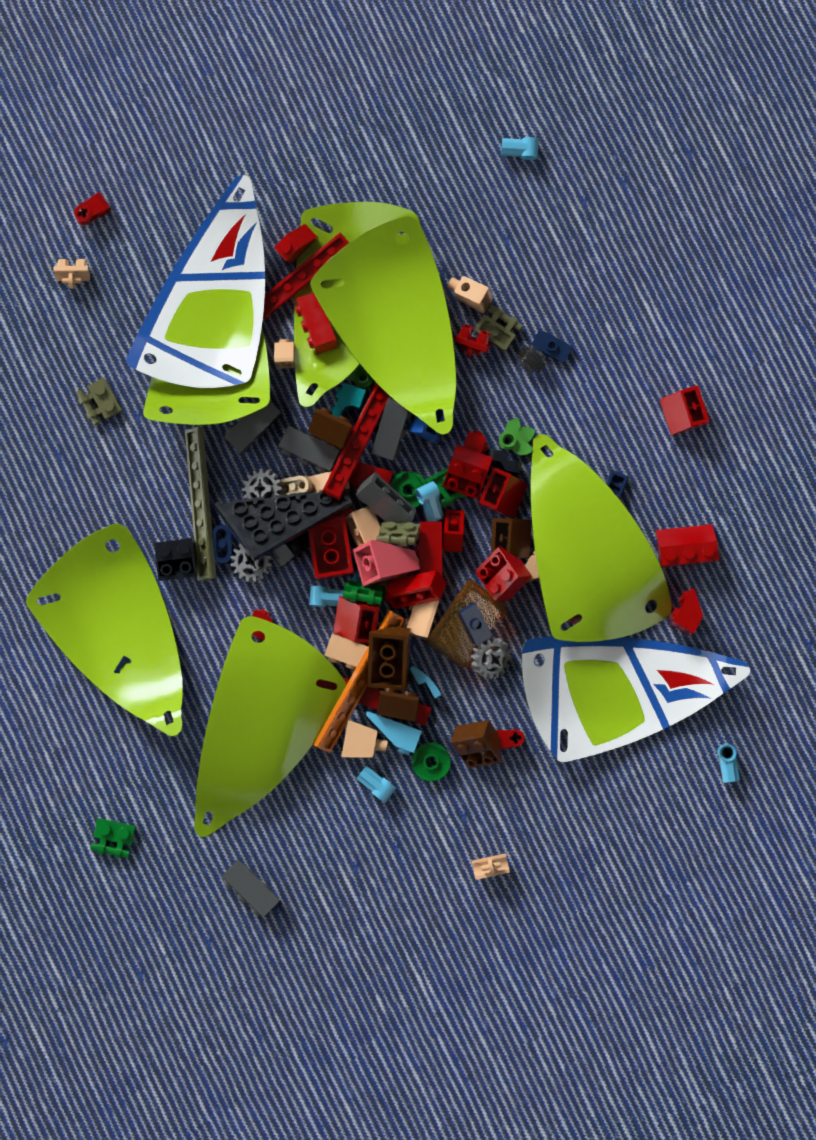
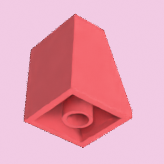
M376 540L368 541L353 549L363 586L402 578L420 569L419 559L416 556L415 550Z

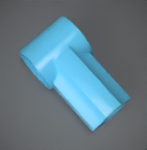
M533 137L522 139L502 138L501 156H516L525 160L538 159L539 139Z
M432 481L415 489L416 497L423 506L427 521L437 522L441 520L444 514L438 498L440 497V491L437 485Z
M311 586L309 606L337 607L338 598L343 596L344 590Z
M723 744L717 750L723 783L740 780L736 759L737 752L734 746L730 744ZM726 747L730 748L732 752L729 758H724L722 755V751Z
M367 766L356 778L384 803L397 789L384 777L381 778Z

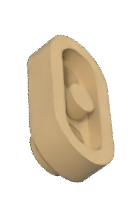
M307 476L281 479L283 482L279 484L280 487L284 488V490L279 492L281 495L300 492L309 494L313 486L311 479Z

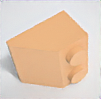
M439 601L410 606L409 610L412 613L410 618L406 617L403 628H411V636L428 640Z

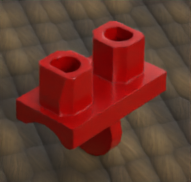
M465 324L460 333L455 336L454 341L463 344L461 350L467 352V358H471L472 354L479 356L481 351L487 352L491 348V333L481 330L478 338L472 336L474 328Z

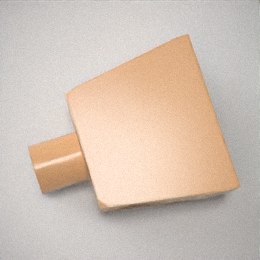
M465 276L460 281L452 277L447 286L454 291L459 301L482 314L486 312L493 299L487 286Z
M348 720L341 757L373 758L375 750L386 752L388 741L377 739V730Z

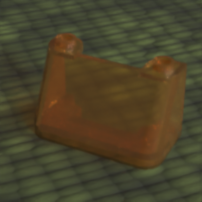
M470 578L426 640L428 646L463 670L466 666L470 668L471 663L475 661V659L471 658V655L475 654L473 648L478 649L479 646L473 644L458 611L473 602L476 603L490 630L498 619L502 621L508 613L506 610L507 605L501 601H494L487 590Z

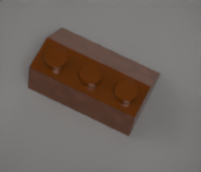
M388 627L369 632L367 687L406 691L410 671L411 628Z

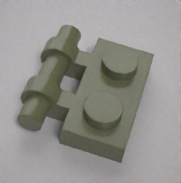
M491 305L487 311L492 313L493 316L489 318L484 314L475 327L474 332L478 335L481 330L491 333L490 342L506 352L516 337L511 332V329L514 328L520 331L523 325L517 322L518 319L515 317L511 318L505 314L501 308ZM498 319H501L502 321H504L505 323H507V325H506V327L504 328L503 326H501L500 324H498L496 321H497Z
M104 377L87 386L91 393L85 395L82 389L76 392L79 398L78 402L80 405H83L87 413L86 417L88 420H91L93 426L100 423L97 416L101 414L107 420L122 412ZM93 399L99 407L95 410H93L89 402Z
M382 522L376 541L387 544H401V546L405 547L415 545L421 531L420 524L411 522Z

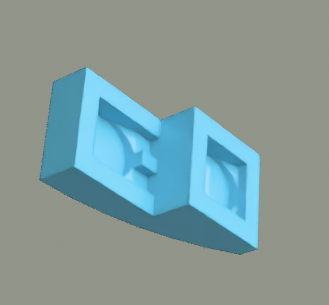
M414 666L410 668L419 686L426 683L434 699L441 696L436 685L426 674Z

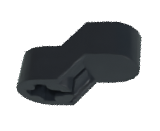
M488 449L487 456L493 457L491 463L500 464L504 472L509 474H521V462L508 460L503 451Z

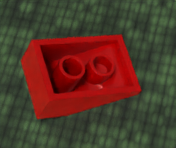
M345 516L330 518L310 529L308 534L316 581L353 576L354 571Z

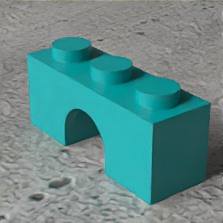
M344 383L343 387L338 388L336 394L338 398L337 404H333L330 410L333 412L332 415L339 418L347 409L360 411L366 396V390Z

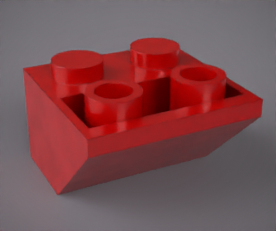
M698 385L677 391L660 399L671 436L705 426L709 423L708 414Z
M456 445L442 487L478 499L493 457Z
M493 467L478 505L514 519L528 484L507 472Z
M498 547L475 571L494 601H509L532 577L524 563L502 547Z
M693 588L682 593L678 601L681 604L680 607H676L669 618L672 620L671 626L690 636L695 633L703 617L696 591Z
M339 596L333 633L353 642L369 643V632L376 630L379 605H367V602L361 601L350 602V599L342 598L343 596Z

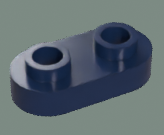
M219 525L212 532L214 558L218 563L226 564L231 560L232 533L227 526ZM221 532H224L226 534L225 538L223 539L219 538V534ZM225 551L226 557L221 558L220 552Z

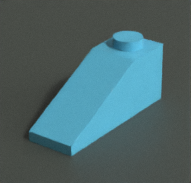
M367 711L366 716L395 747L399 748L398 752L409 755L410 752H415L422 731Z

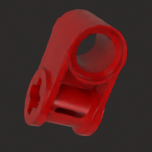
M99 192L78 205L74 210V215L80 225L86 226L99 217L106 215L112 208L103 194ZM83 212L84 214H86V217L84 218L80 215V213Z
M496 730L499 736L500 749L517 747L524 742V734L520 730ZM514 732H517V735L521 736V739L518 740L517 744H514V741L510 740V737L513 736Z

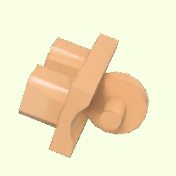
M59 259L57 266H54L53 271L56 281L69 283L70 289H74L75 283L90 281V272L86 259H77L76 266H69L68 260Z
M506 853L471 860L475 880L510 873Z

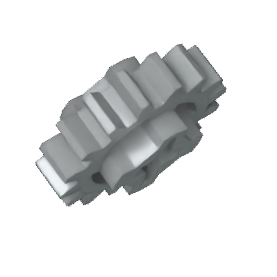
M260 468V472L253 470L254 475L248 474L249 480L243 481L246 485V488H242V491L246 492V495L243 496L244 499L254 498L252 493L257 497H263V499L270 496L274 498L276 495H281L279 492L284 490L283 487L279 486L283 482L280 479L277 480L279 475L276 473L272 474V470L269 469L265 471V469Z
M239 544L240 550L234 549L233 551L236 556H231V559L235 561V563L230 564L231 567H236L233 571L234 574L240 573L239 579L241 580L243 577H246V582H249L250 578L257 582V577L263 580L262 574H269L267 567H272V564L268 563L272 557L265 555L254 562L255 569L251 564L247 565L249 561L246 555L249 556L242 544ZM242 554L244 556L243 562L239 565V557ZM264 558V565L262 569H260V561ZM253 570L255 574H247L244 571Z
M492 636L490 640L487 639L484 643L479 644L478 649L473 648L476 653L471 655V658L475 659L471 665L476 667L474 671L484 678L492 679L493 676L498 678L499 672L504 674V667L510 666L507 664V661L512 660L508 656L511 650L507 648L508 644L500 638Z

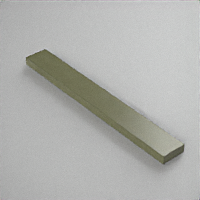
M195 427L185 430L197 578L198 581L216 579L204 432L203 427Z

